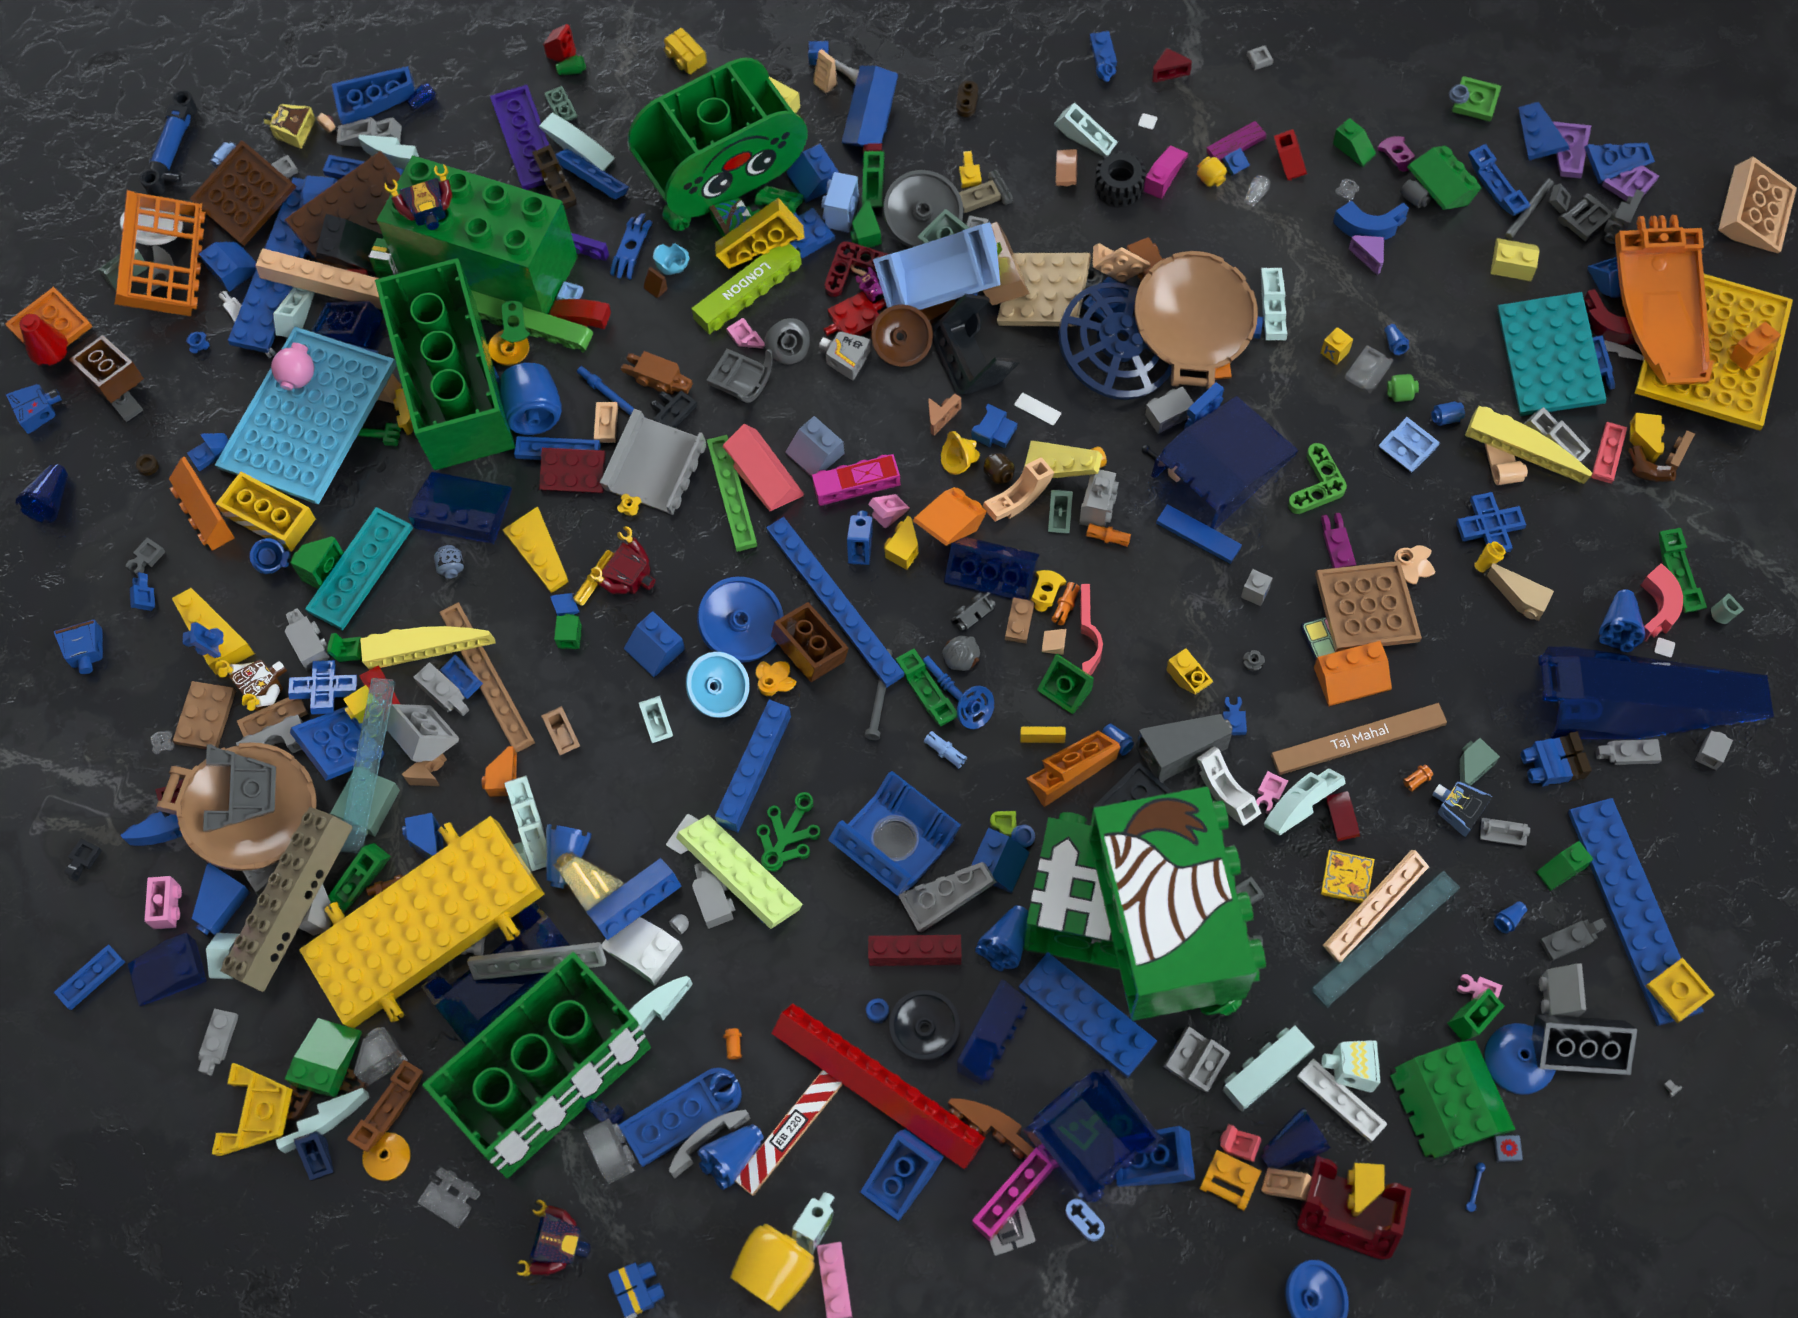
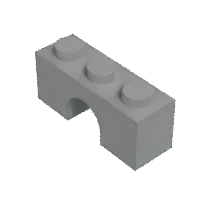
M298 714L286 717L276 725L267 726L254 735L243 737L241 741L236 742V745L252 742L273 746L277 743H285L293 754L302 750V748L290 734L291 727L304 722Z

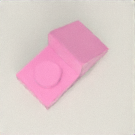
M896 494L875 497L869 503L874 509L872 516L884 528L889 527L909 510V507Z

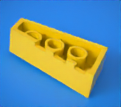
M777 198L715 242L716 256L728 269L751 260L753 256L761 253L764 255L778 246L784 247L793 240L805 238L804 226L786 205Z
M192 588L172 598L189 631H191V623L197 622L209 630L217 628L223 632L224 642L218 646L221 657L214 658L209 654L203 655L208 666L216 675L218 670L215 669V665L218 660H225L229 665L237 664L255 654L248 643Z

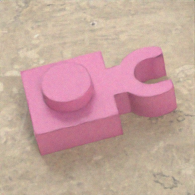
M1267 771L1257 792L1263 796L1256 800L1258 807L1261 803L1267 805L1266 814L1271 812L1273 807L1272 800L1279 801L1288 780Z
M1467 974L1461 976L1460 980L1467 982L1468 987L1459 985L1457 991L1461 994L1472 993L1471 1000L1488 988L1499 998L1502 985L1479 977L1477 982H1475Z

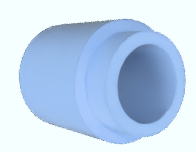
M224 142L212 155L210 160L212 165L217 168L236 146L231 142L229 144Z

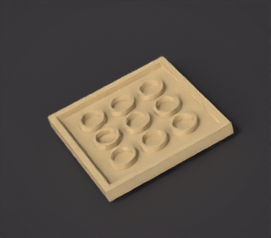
M1013 253L1030 294L1002 302L997 318L998 325L1060 326L1062 315L1071 300L1081 291L1085 290L1091 261L1090 253ZM1083 298L1076 304L1070 316L1079 318Z

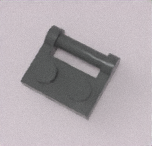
M1585 194L1576 206L1559 216L1558 221L1562 226H1567L1586 241L1610 220L1612 211L1592 195ZM1591 207L1578 220L1573 219L1584 208Z

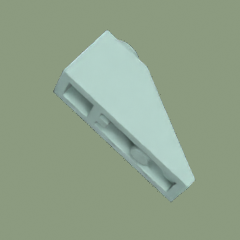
M1076 103L1065 109L1054 123L1068 138L1102 156H1108L1118 143Z
M293 287L273 313L276 335L288 338L294 327L303 329L315 292Z

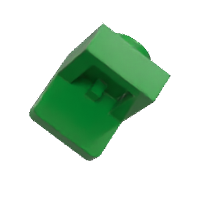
M332 633L327 652L338 662L361 660V637L342 639L338 634Z

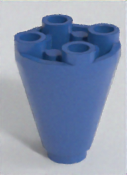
M1627 589L1618 591L1614 596L1599 629V640L1602 644L1618 648L1623 652H1631L1645 638V628L1637 599L1634 593Z
M1016 905L1005 913L979 939L975 951L991 962V966L998 971H1003L1004 968L1014 969L1020 963L1029 914L1028 910L1022 906Z
M751 1124L749 1127H742L702 1146L698 1151V1155L702 1160L699 1163L700 1168L705 1174L708 1175L710 1173L715 1178L719 1188L725 1190L736 1181L761 1145V1141L764 1139L762 1132L754 1124Z

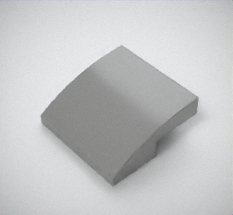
M1186 1027L1163 1067L1196 1088L1208 1092L1231 1052L1214 1040L1206 1039L1191 1027Z

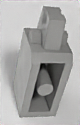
M298 608L287 613L289 625L286 627L285 633L306 670L311 669L313 661H326L330 659L327 653L328 644L324 638L320 639L317 634L321 633L315 621L311 623L307 616L304 617Z
M430 662L414 676L419 688L446 712L455 709L464 716L469 711L467 705L462 702L464 696L460 689Z
M698 863L694 865L697 879L694 880L692 887L707 928L709 929L733 920L732 912L735 911V907L731 898L726 899L724 891L728 890L727 887L704 864Z

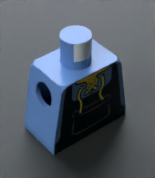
M1457 782L1452 791L1439 784L1432 796L1443 802L1438 814L1464 837L1467 836L1492 798L1491 795L1461 782Z

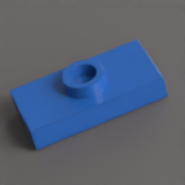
M456 655L440 669L467 699L483 684Z

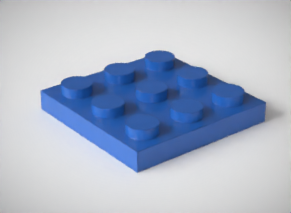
M346 707L335 710L334 713L325 714L293 726L290 730V734L326 781L352 771L355 767L359 768L382 759L384 756V751L364 725L360 724L356 718L351 720L344 709Z

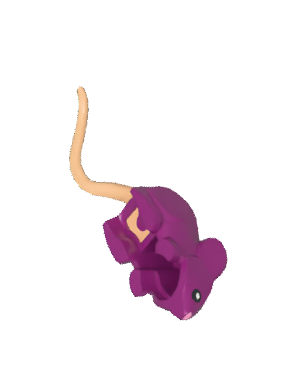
M852 265V271L862 276H856L859 288L873 302L877 295L883 294L878 276L870 267H868L867 273L863 270L855 269V265Z

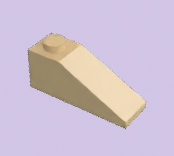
M1494 563L1487 574V577L1518 612L1524 614L1529 619L1540 620L1552 597L1553 590Z

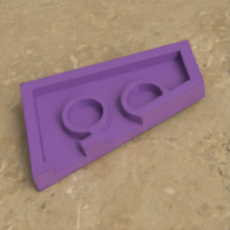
M1553 122L1570 150L1556 153L1560 175L1563 177L1581 178L1586 156L1584 146L1588 144L1591 125Z

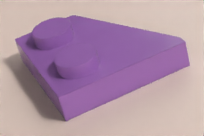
M1639 166L1632 171L1619 174V177L1614 179H1605L1602 186L1627 201L1629 196H1634L1637 189L1643 191L1644 196L1659 176L1646 167Z

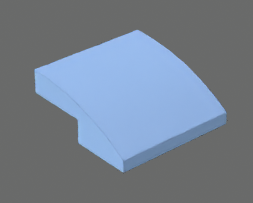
M1406 417L1381 442L1379 448L1412 473L1440 445V442Z

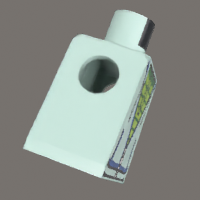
M826 1192L823 1193L819 1201L814 1198L810 1200L792 1231V1239L797 1241L799 1246L812 1255L833 1219L832 1206L836 1199Z

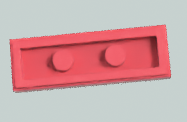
M1606 422L1591 478L1610 484L1613 483L1627 427Z

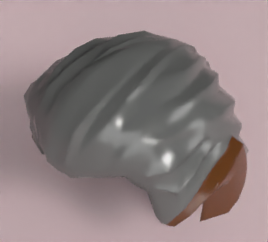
M958 636L946 643L942 653L948 668L965 671L972 669L976 662H979L980 649L974 637Z

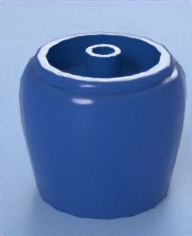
M521 363L508 368L501 375L499 392L509 428L512 431L522 435L540 434L551 429L559 421L562 413V404L555 383L546 367L537 363Z

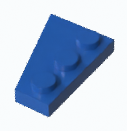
M1539 102L1519 107L1529 160L1570 150L1568 143Z
M1629 143L1623 145L1587 144L1584 146L1598 183L1604 182L1607 178L1613 179L1618 177L1619 174L1632 171L1636 167L1647 166L1655 162L1648 143Z

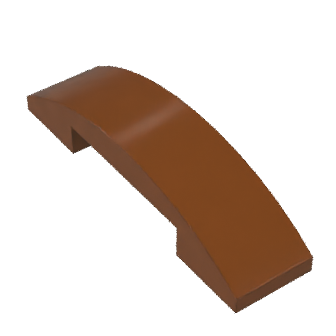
M403 1060L390 1078L391 1084L366 1119L360 1120L347 1140L365 1152L370 1151L400 1115L418 1086L424 1072Z

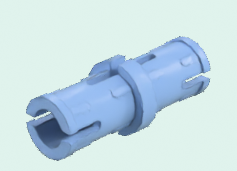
M931 731L929 733L930 736L927 735L924 739V743L937 751L938 756L941 758L945 757L958 769L962 767L961 764L965 763L967 757L952 747L953 744L951 742L944 741Z

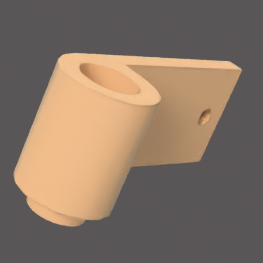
M1485 444L1496 485L1524 481L1525 477H1527V467L1521 461H1516L1514 455Z

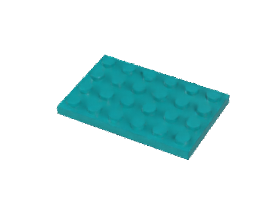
M1582 292L1498 305V313L1520 416L1534 414L1543 407L1548 412L1606 403L1607 399Z

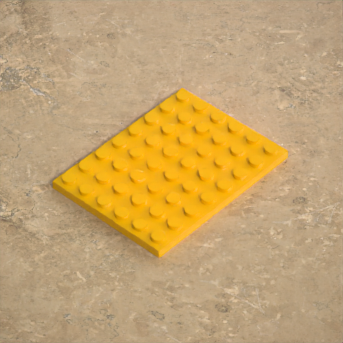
M1704 274L1710 361H1714L1710 381L1706 384L1664 385L1644 358L1635 393L1761 431L1764 426L1793 299ZM1767 322L1781 336L1772 351L1744 371L1729 357L1740 340L1762 323Z

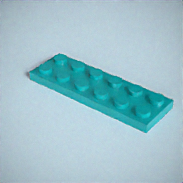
M376 507L305 608L306 612L343 631L412 531V525Z

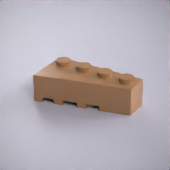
M997 222L992 223L991 226L997 245L1000 285L983 290L986 297H989L992 306L1030 294L1008 239Z

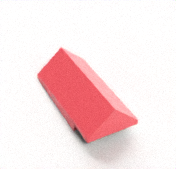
M743 424L723 444V448L735 462L734 469L769 511L803 497L804 493L756 429Z

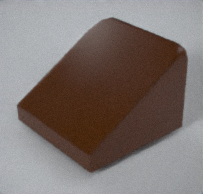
M650 267L645 278L644 289L654 297L659 298L667 290L665 277Z

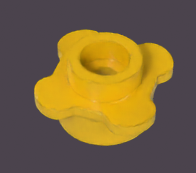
M623 494L621 496L622 501L617 506L618 511L629 516L636 515L639 509L638 505L641 504L640 497H631L628 494Z

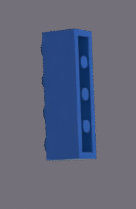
M660 858L586 913L605 939L609 940L679 889L681 884L674 872Z

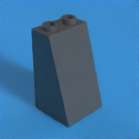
M1221 714L1143 728L1139 730L1136 748L1151 773L1162 782L1198 764L1196 758L1212 747H1217L1220 752L1226 750L1233 728L1227 719L1224 720Z

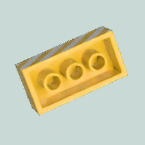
M240 471L216 503L223 516L264 538L277 540L284 549L290 552L293 551L316 520L309 507Z

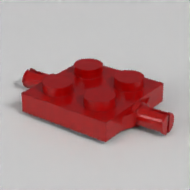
M861 292L827 309L833 324L823 328L824 333L828 336L838 331L860 336L872 330L874 321L879 315L877 311L887 306L885 299L883 298L872 303L864 292Z

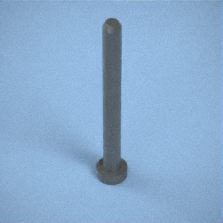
M886 649V650L889 652V654L892 656V655H893L892 650ZM880 679L878 681L870 727L865 730L864 735L870 740H879L881 734L878 731L886 687Z

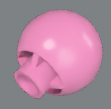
M292 343L291 348H284L274 356L271 370L281 388L291 391L292 389L307 385L312 379L314 363L307 354L308 347L305 345Z

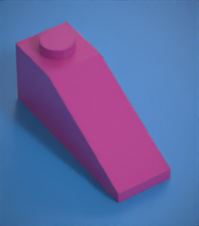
M1170 146L1157 159L1145 178L1144 192L1162 199L1186 160L1188 153Z

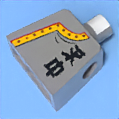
M838 332L833 341L823 337L819 349L826 351V362L830 367L854 381L871 352V340Z

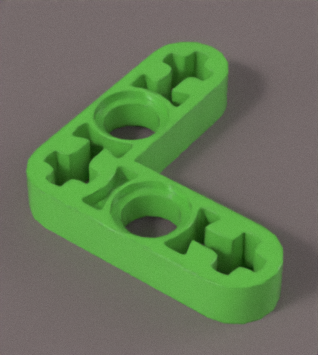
M1321 443L1310 445L1307 452V459L1321 483L1295 492L1290 496L1288 508L1295 514H1301L1343 497L1345 494L1346 482L1327 448ZM1314 451H1316V453H1321L1320 459L1317 454L1313 455ZM1329 467L1332 473L1325 475L1321 472V468ZM1333 485L1340 487V490L1332 489ZM1317 491L1323 495V498L1317 500L1311 494ZM1295 500L1302 502V505L1294 504Z

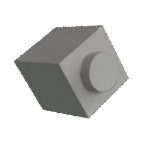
M1252 569L1244 585L1241 598L1261 606L1270 589L1273 578Z
M1711 730L1704 739L1695 761L1717 770L1723 764L1733 740L1727 738L1721 732Z

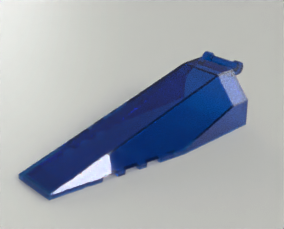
M1547 647L1544 654L1538 657V663L1542 668L1543 701H1559L1557 723L1550 735L1551 739L1567 736L1569 733L1578 731L1580 739H1643L1668 735L1672 732H1687L1691 729H1706L1716 725H1732L1738 722L1744 723L1774 717L1767 675L1576 647ZM1551 666L1556 668L1558 692L1553 690Z

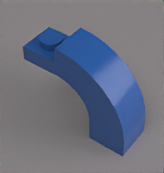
M1350 201L1336 210L1333 223L1350 237L1355 235L1384 237L1385 240L1394 236L1397 227L1406 221L1409 208L1405 203H1402L1384 215L1373 216L1364 213Z

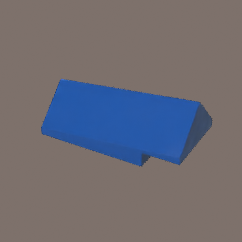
M860 66L842 143L863 147V145L868 143H882L897 83V73L877 66Z

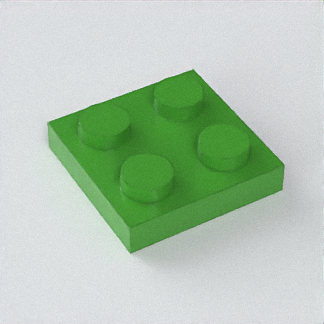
M1463 76L1460 84L1468 88L1469 98L1463 104L1454 103L1452 112L1491 122L1501 86Z

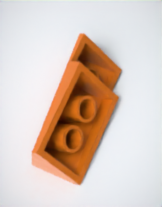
M1096 731L1042 760L1045 768L1027 777L1026 780L1043 807H1046L1115 761L1120 750V744L1102 732Z

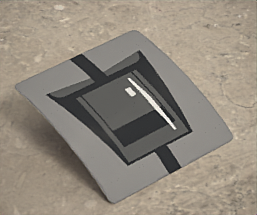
M1023 1205L990 1241L995 1256L1035 1242V1237Z

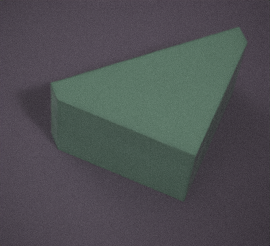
M1051 490L1048 532L1069 533L1073 491Z

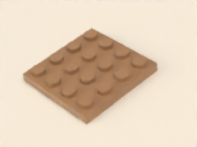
M1400 561L1316 571L1315 576L1335 652L1381 641L1382 646L1416 643L1422 639Z

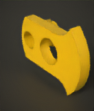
M1041 570L1035 573L1038 582L1031 600L1035 603V609L1040 612L1046 611L1047 607L1052 606L1059 587L1066 585V580L1060 574L1049 570ZM1043 585H1048L1053 590L1047 592L1044 591L1041 587Z

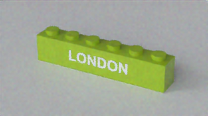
M789 243V245L784 247L778 246L771 249L769 253L761 255L692 308L694 320L708 334L719 330L725 322L736 317L742 309L749 307L755 299L765 295L772 286L782 282L791 272H795L801 265L800 252Z

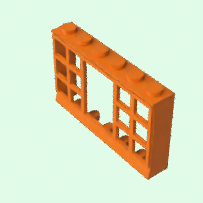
M127 190L115 297L116 305L191 316L192 309L197 308L198 297H194V292H198L199 280L195 278L196 274H200L201 263L197 262V257L201 258L199 253L202 252V246L199 245V240H203L204 229L200 228V223L204 224L205 212H202V203L197 204ZM139 207L154 209L155 211L139 209ZM159 211L175 213V215L161 213ZM179 214L194 216V218L179 216ZM138 215L154 216L153 228L138 225ZM159 217L174 220L173 231L158 229ZM178 221L194 223L193 234L177 232ZM137 230L192 239L190 269L134 260ZM133 265L149 267L148 279L132 276ZM153 269L169 270L168 282L153 280ZM174 271L188 273V285L173 283ZM132 281L148 284L147 295L131 293ZM152 284L168 287L167 298L151 296ZM172 288L188 290L187 302L171 299Z

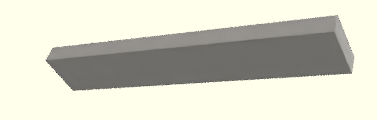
M598 942L469 957L467 963L473 979L481 980L550 972L573 951L588 968L605 966L606 958L601 943Z

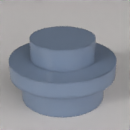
M1461 84L1454 86L1449 92L1450 100L1456 104L1465 103L1469 98L1468 88Z

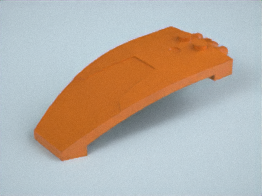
M1660 215L1658 221L1657 216H1651L1649 219V229H1646L1645 218L1639 216L1637 219V230L1619 231L1615 235L1620 291L1631 332L1644 358L1664 385L1706 384L1710 381L1714 361H1710L1707 306L1702 249L1704 248L1702 228L1684 229L1679 227L1677 215H1671L1670 228H1666L1665 216Z

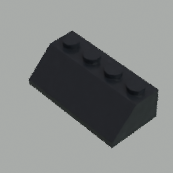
M1535 1014L1532 1040L1537 1066L1539 1069L1631 1075L1637 1028L1625 1020Z

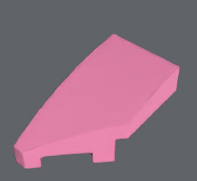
M744 318L726 329V332L740 347H765L756 331L753 332Z

